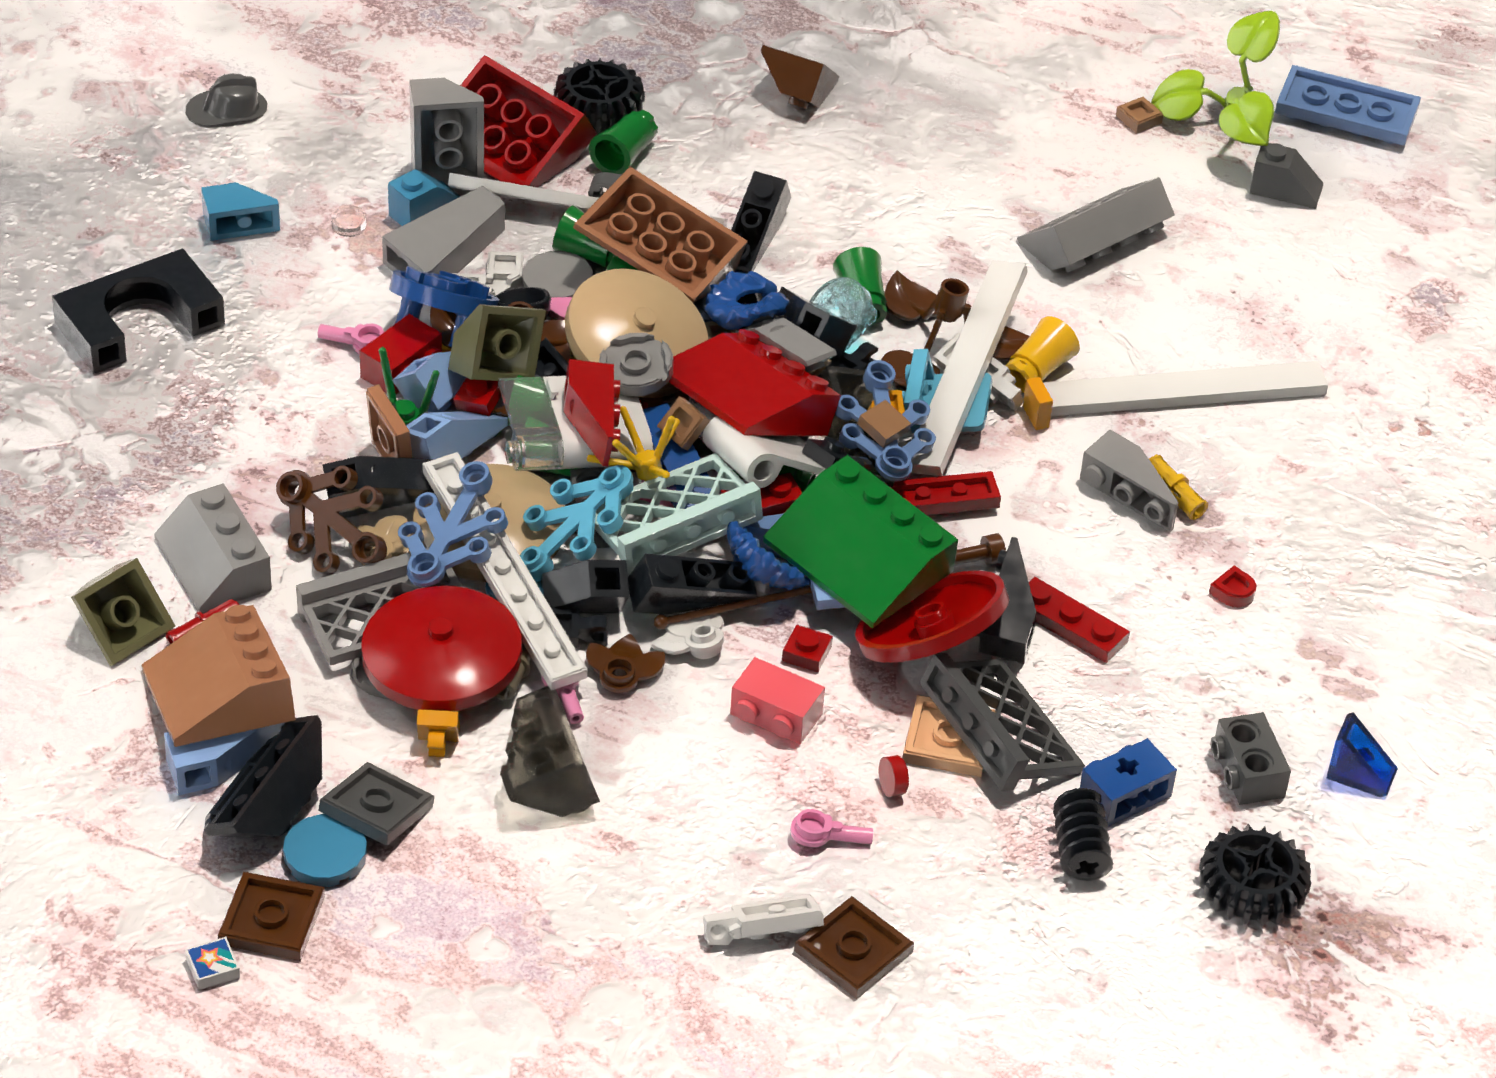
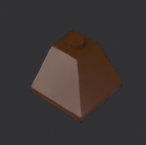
M762 45L761 53L779 92L789 98V105L803 110H807L808 105L819 108L838 83L840 76L825 64Z

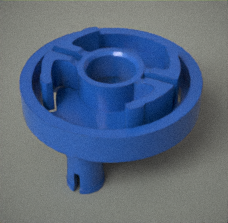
M407 266L406 271H393L389 285V291L402 297L395 324L408 314L419 319L423 304L453 312L457 315L453 333L448 344L450 347H452L454 332L479 304L498 306L499 299L489 294L490 287L472 279L440 270L439 274L426 273Z

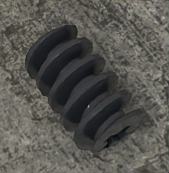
M1075 788L1062 793L1054 802L1053 814L1062 870L1072 878L1090 881L1108 875L1112 871L1114 863L1109 844L1110 836L1107 832L1108 823L1105 819L1106 810L1103 804H1101L1102 795L1088 788Z

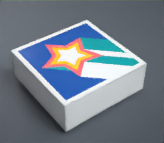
M226 937L185 949L187 963L199 990L240 978V968Z

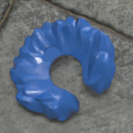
M730 271L719 284L710 285L711 291L707 294L705 311L711 320L722 328L735 330L744 326L749 327L754 320L760 317L784 315L790 301L784 294L777 292L775 283L759 273L749 271L745 274ZM753 293H760L763 298L754 304L746 305L737 302L741 297Z
M738 521L729 522L727 526V539L733 555V561L743 563L742 569L747 570V575L751 580L755 582L761 581L763 585L769 583V589L774 587L792 590L810 584V579L804 577V574L797 567L789 566L788 563H780V560L775 559L773 553L767 552L764 547L760 548L759 539L753 538V534L747 532V528L743 529Z

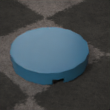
M326 814L303 819L292 826L284 839L283 859L286 867L288 866L291 874L298 881L320 887L339 885V880L347 877L350 880L358 875L366 863L367 841L364 834Z

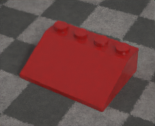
M486 55L481 58L460 85L482 96L484 99V173L496 181L540 187L575 162L590 144L592 138L597 135V132L584 113Z
M744 329L739 330L738 333H721L673 356V375L668 382L743 435L828 436L841 395L828 387L829 383L825 379L812 376L806 372V367L803 364L788 360L782 356V350L760 341V336L757 333Z

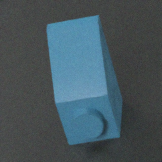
M417 169L388 182L389 216L401 226L461 197L444 182Z
M236 182L201 187L203 216L210 241L280 231L278 199Z

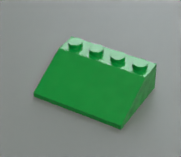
M848 455L822 471L763 536V542L794 567H797L800 572L871 628L876 627L954 571L958 539Z

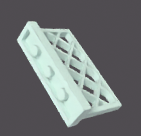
M714 453L670 471L669 478L657 477L633 486L630 495L621 500L620 515L623 518V526L612 534L604 533L597 523L598 514L605 509L604 502L596 510L595 530L615 551L620 560H626L627 575H630L644 554L676 556L726 535L729 522L738 521L743 528L762 520L760 488L753 481L746 484ZM713 468L718 472L717 477L699 476L701 473ZM674 484L685 485L683 491L666 489ZM694 487L712 488L710 494L692 492ZM720 489H721V490H730V491H727V492H725V493H723V494L718 495ZM640 498L652 499L650 505L633 503V501ZM661 500L678 502L676 508L658 506ZM687 503L696 504L685 509ZM627 514L644 516L642 522L625 520ZM653 517L662 518L651 523ZM619 531L628 532V533H626V534H623V535L617 537Z

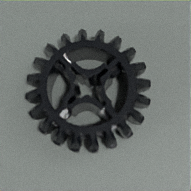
M601 58L593 62L586 59L583 64L574 62L573 67H565L563 74L558 75L554 88V96L584 113L598 133L600 130H608L625 115L633 111H641L643 109V102H645V91H643L641 77L636 76L634 69H627L625 63L615 64L614 59L609 62H604Z
M1248 823L1243 831L1232 826L1227 834L1219 832L1214 841H1209L1204 855L1200 859L1199 882L1200 887L1204 889L1205 900L1214 901L1215 911L1226 910L1228 920L1237 916L1242 918L1244 925L1250 920H1255L1262 928L1268 919L1278 925L1283 917L1291 919L1296 910L1302 908L1312 883L1310 880L1311 863L1306 861L1305 850L1296 849L1295 839L1284 841L1281 831L1275 834L1268 833L1265 825L1260 831L1253 830Z

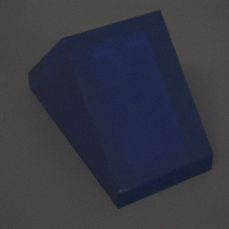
M1354 712L1348 713L1336 738L1326 779L1378 797L1387 796L1398 767Z

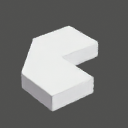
M488 251L486 274H452L480 282L490 287L489 294L496 296L504 291L522 286L524 253Z

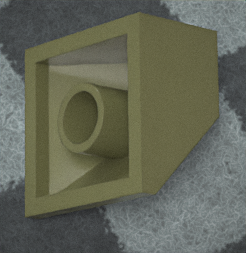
M479 304L454 332L448 369L475 380L515 382L518 375L534 380L546 310Z
M138 558L115 565L87 582L71 596L110 666L176 627Z

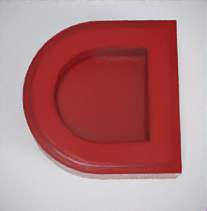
M1234 565L1210 584L1209 594L1228 606L1239 608L1248 606L1253 602L1257 586L1255 580L1250 575Z

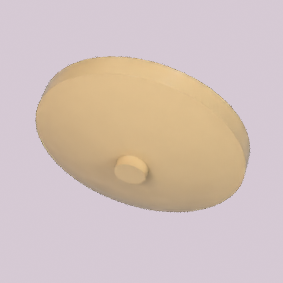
M612 269L591 276L578 287L565 314V333L568 344L576 359L582 361L599 362L602 350L604 349L605 351L610 346V342L616 337L628 333L654 335L655 340L661 343L663 340L669 345L673 356L708 340L704 320L692 301L668 281L640 270ZM668 382L657 392L638 397H664L681 390Z
M486 464L493 478V483L490 491L484 497L491 508L500 507L504 510L508 519V526L505 532L518 554L520 555L528 547H539L562 523L546 526L540 531H532L523 519L525 511L534 505H541L545 511L564 507V505L556 503L550 494L551 485L540 476L515 466ZM440 503V514L445 522L448 515ZM415 506L413 522H417L420 525L424 535L423 545L427 548L433 543L434 537L426 519L419 515ZM463 540L450 545L447 551L450 552L465 546ZM561 546L550 556L551 560L558 553ZM470 560L452 567L457 577L487 582L477 564Z

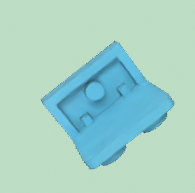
M914 349L912 362L906 365L905 380L907 388L906 391H902L905 411L913 400H922L930 405L943 375L935 374L928 349ZM989 373L984 375L961 432L981 431L985 427L992 388V378ZM914 424L911 427V432L915 433L921 425Z

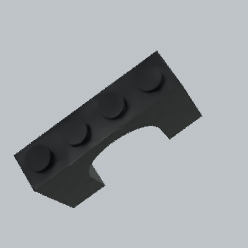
M183 248L52 295L55 324L93 374L127 362L124 333L112 319L114 314L126 307L138 304H153L164 307L176 315L192 337L225 325L223 296Z

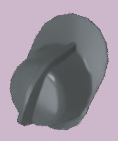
M230 73L218 77L209 88V91L199 93L190 99L186 105L185 114L191 122L206 127L256 120L262 117L267 111V101L258 92L254 77Z

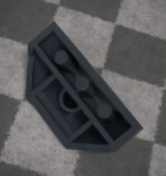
M318 715L297 717L294 721L285 722L280 727L281 731L270 738L248 760L206 815L204 831L208 836L238 838L278 837L291 827V821L301 807L311 800L313 791L322 780V721Z

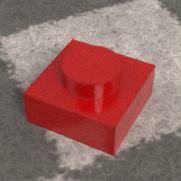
M466 378L453 399L457 410L490 416L505 388L502 381Z
M796 624L782 651V661L819 673L832 648L833 636Z

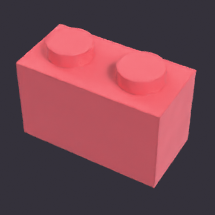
M754 657L732 686L730 714L744 722L752 723L773 732L779 737L789 739L801 745L823 714L825 687Z

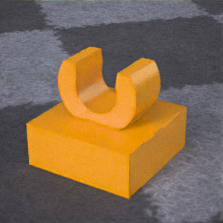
M418 709L416 724L418 740H428V756L445 757L446 741L459 742V712Z

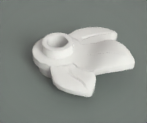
M689 611L680 612V613H674V614H669V615H666V616L668 617V616H672V615L682 614V613H686V612H689ZM719 614L669 624L666 628L667 633L652 641L651 646L655 650L672 655L691 651V654L696 658H712L721 652L724 643V633L721 630L724 626L723 618Z

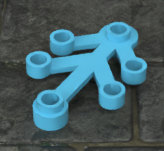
M623 465L611 466L606 468L597 479L577 484H571L568 479H559L550 487V494L557 504L565 505L574 498L589 497L584 502L545 511L541 505L531 506L525 511L523 519L532 531H540L546 526L562 523L539 547H528L520 554L535 582L541 581L543 573L553 570L554 565L550 556L577 529L578 536L570 543L571 551L580 561L588 560L594 556L597 550L594 543L596 510L604 502L605 509L598 514L597 523L606 534H612L620 530L623 526V518L620 515L621 500L630 495L634 486L633 475L629 468Z

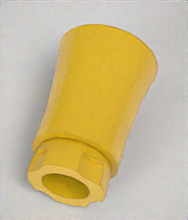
M1052 316L1043 317L1029 338L1010 357L1009 362L1005 365L1016 380L1014 385L1021 389V393H1024L1026 379L1040 377L1043 382L1053 371L1079 353L1080 344L1078 337L1072 328L1061 319Z

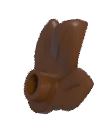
M628 634L615 642L610 648L597 643H590L586 651V661L589 667L599 674L600 683L605 689L615 693H625L634 689L639 681L656 677L664 667L665 653L653 651L643 654L634 636Z

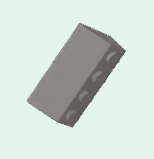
M1160 177L1121 188L1018 236L1017 239L1021 246L1051 271L1065 267L1066 272H1070L1086 265L1084 258L1092 256L1094 260L1113 252L1111 246L1118 243L1119 247L1137 241L1139 239L1137 233L1143 230L1146 235L1164 228L1163 221L1174 216L1175 213Z

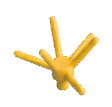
M621 406L620 413L637 454H633L625 445L615 439L612 442L613 446L629 461L610 458L609 466L623 465L629 469L636 470L637 477L640 480H644V482L657 477L669 478L670 473L662 469L660 460L667 444L680 424V420L674 416H669L656 449L644 450L627 408ZM595 455L587 456L588 462L601 464Z

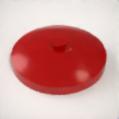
M962 571L951 573L876 627L871 628L861 620L855 632L856 640L862 654L867 659L876 662L895 663L928 657L955 647L991 626L1006 610L1009 596L1002 578L992 572Z
M458 586L424 587L393 598L380 607L370 618L362 636L363 667L373 686L384 696L398 704L416 710L457 711L467 709L493 698L513 680L522 658L521 632L511 612L499 601L482 592Z

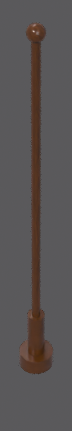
M999 533L982 536L980 545L957 549L955 566L978 560H984L988 566L996 565L1000 550H1006L1002 536ZM805 586L668 617L664 614H659L654 618L653 623L657 629L663 630L669 624L810 594L812 591L810 586Z

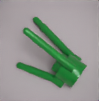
M381 347L379 349L380 362L388 399L405 425H408L422 414L428 413L440 373L438 370L432 372L420 408H417L410 400L402 399L397 401L387 351L385 347Z

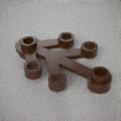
M343 465L336 467L332 472L312 477L301 470H292L281 475L276 484V492L280 501L289 507L291 531L288 538L289 548L304 555L311 552L315 544L316 554L313 558V566L318 572L326 575L334 574L340 566L339 556L332 552L330 527L352 544L353 557L361 563L368 565L382 561L387 555V547L383 538L370 532L363 533L339 514L358 508H364L368 511L378 510L383 503V494L380 490L372 486H364L358 492L322 500L314 494L315 492L332 487H337L343 491L352 490L358 482V475L355 470ZM347 473V480L342 484L341 479ZM299 485L298 491L295 494V489ZM373 493L372 501L367 504V497ZM305 507L313 513L315 539L311 533L306 531ZM304 536V543L299 547V540ZM375 546V550L371 555V549ZM329 557V564L324 568V560Z

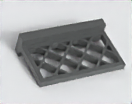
M947 652L933 655L919 684L1001 791L1014 790L1018 781L1022 779L1081 774L1085 764L1003 659L954 662ZM996 673V675L999 677L1001 681L996 680L986 674ZM980 686L985 687L999 694L1000 698L985 690L980 689ZM1005 698L1020 704L1022 708L1006 701ZM1002 712V713H1004V714H1006V715H1008V716H1010V717H1012V718H1015V719L1021 721V723L1018 724V723H1016V722H1014V721H1012V720H1010V719H1008V718H1006V717L1000 715V713ZM1026 724L1040 730L1042 734L1027 728ZM1023 739V740H1025V741H1027V742H1029V743H1031V744H1034V745H1036V746H1038V747H1040V748H1042V749H1041V751H1039V750H1037V749H1035V748H1033V747H1031V746H1029V745H1027V744H1025V743H1022L1021 740ZM1047 751L1061 757L1063 761L1048 755ZM1031 760V761H1033V762H1035V763H1037V764H1028V763H1029V761Z

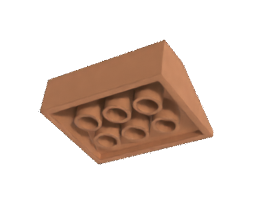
M629 167L576 221L573 227L636 269L668 281L681 290L693 304L707 296L711 291L710 285L719 284L726 278L727 273L730 271L734 272L737 269L748 242L632 167Z
M235 605L229 607L226 611L214 613L142 664V672L174 747L296 720L290 677L254 605Z

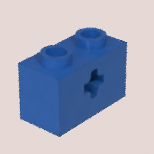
M1147 738L1134 745H1126L1117 753L1102 760H1095L1089 763L1082 770L1079 788L1095 790L1102 795L1101 804H1103L1106 810L1105 819L1109 827L1171 797L1177 769Z

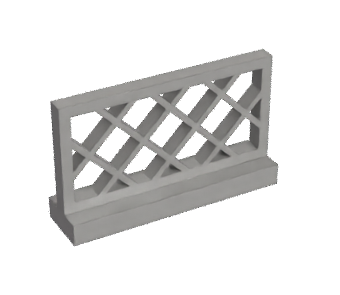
M411 553L296 585L298 614L303 623H308L330 666L362 657L361 643L363 632L374 613L388 601L392 600V597L424 588L412 584L407 576L408 561L412 556ZM452 567L447 569L444 577L436 583L439 584L447 581L448 586L463 587ZM370 603L376 604L371 613L356 609ZM332 614L339 615L333 624L319 620V618ZM347 618L364 622L359 631L342 627ZM335 636L353 641L350 646L336 650L331 645Z

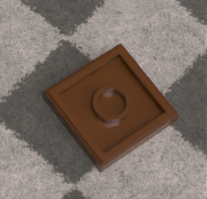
M243 871L218 933V939L226 937L232 948L301 961L325 898V887Z
M851 896L824 918V926L813 927L796 940L794 951L857 999L912 954L914 942Z

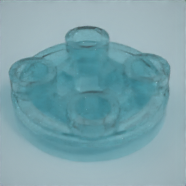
M840 277L826 282L814 293L810 300L857 326L845 351L860 338L867 327L872 325L877 318V310L873 307L870 293L863 285L851 278Z

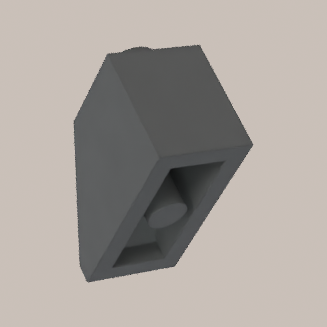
M1269 143L1267 146L1260 147L1255 161L1250 194L1316 209L1324 183L1296 149L1277 143Z

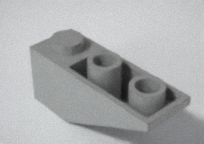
M785 318L764 320L743 328L744 330L757 333L760 336L759 340L766 345L782 350V356L788 360L803 364L806 367V372L824 367L823 360L837 355L835 349Z
M1110 429L1084 451L1079 479L1167 531L1171 532L1174 529L1179 502L1140 446Z

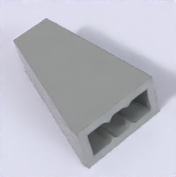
M481 186L383 235V264L392 271H406L407 266L426 273L439 274L440 270L449 273H459L505 230V203L499 196L494 195L487 188Z

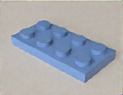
M1292 65L1277 100L1275 113L1292 119L1316 123L1323 127H1332L1351 132L1355 135H1364L1390 144L1405 146L1419 109L1421 97Z

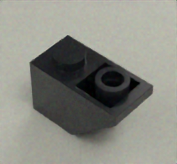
M586 560L543 573L541 575L542 594L551 608H580V613H620L629 598L626 560Z

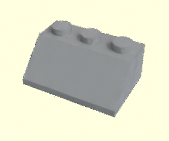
M444 77L409 80L412 170L417 169L444 182L446 185H448L450 173L484 179L483 97Z
M224 483L188 494L154 533L155 541L198 612L205 613L230 599L240 601L272 590L270 556Z

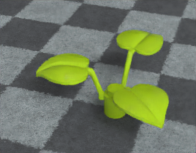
M1264 11L1248 15L1238 20L1228 33L1227 47L1233 55L1240 56L1239 65L1244 83L1243 87L1230 89L1226 98H1223L1210 89L1203 88L1205 78L1201 72L1185 69L1167 77L1158 86L1151 103L1163 113L1165 118L1183 121L1193 117L1203 105L1202 95L1209 96L1224 107L1219 115V125L1228 137L1249 145L1267 146L1274 117V105L1267 94L1252 91L1253 87L1250 84L1246 60L1248 58L1252 62H1262L1273 52L1280 33V20L1277 13L1274 11Z

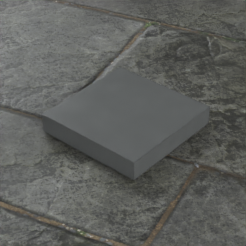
M366 762L320 799L318 811L387 846L433 808L435 796Z

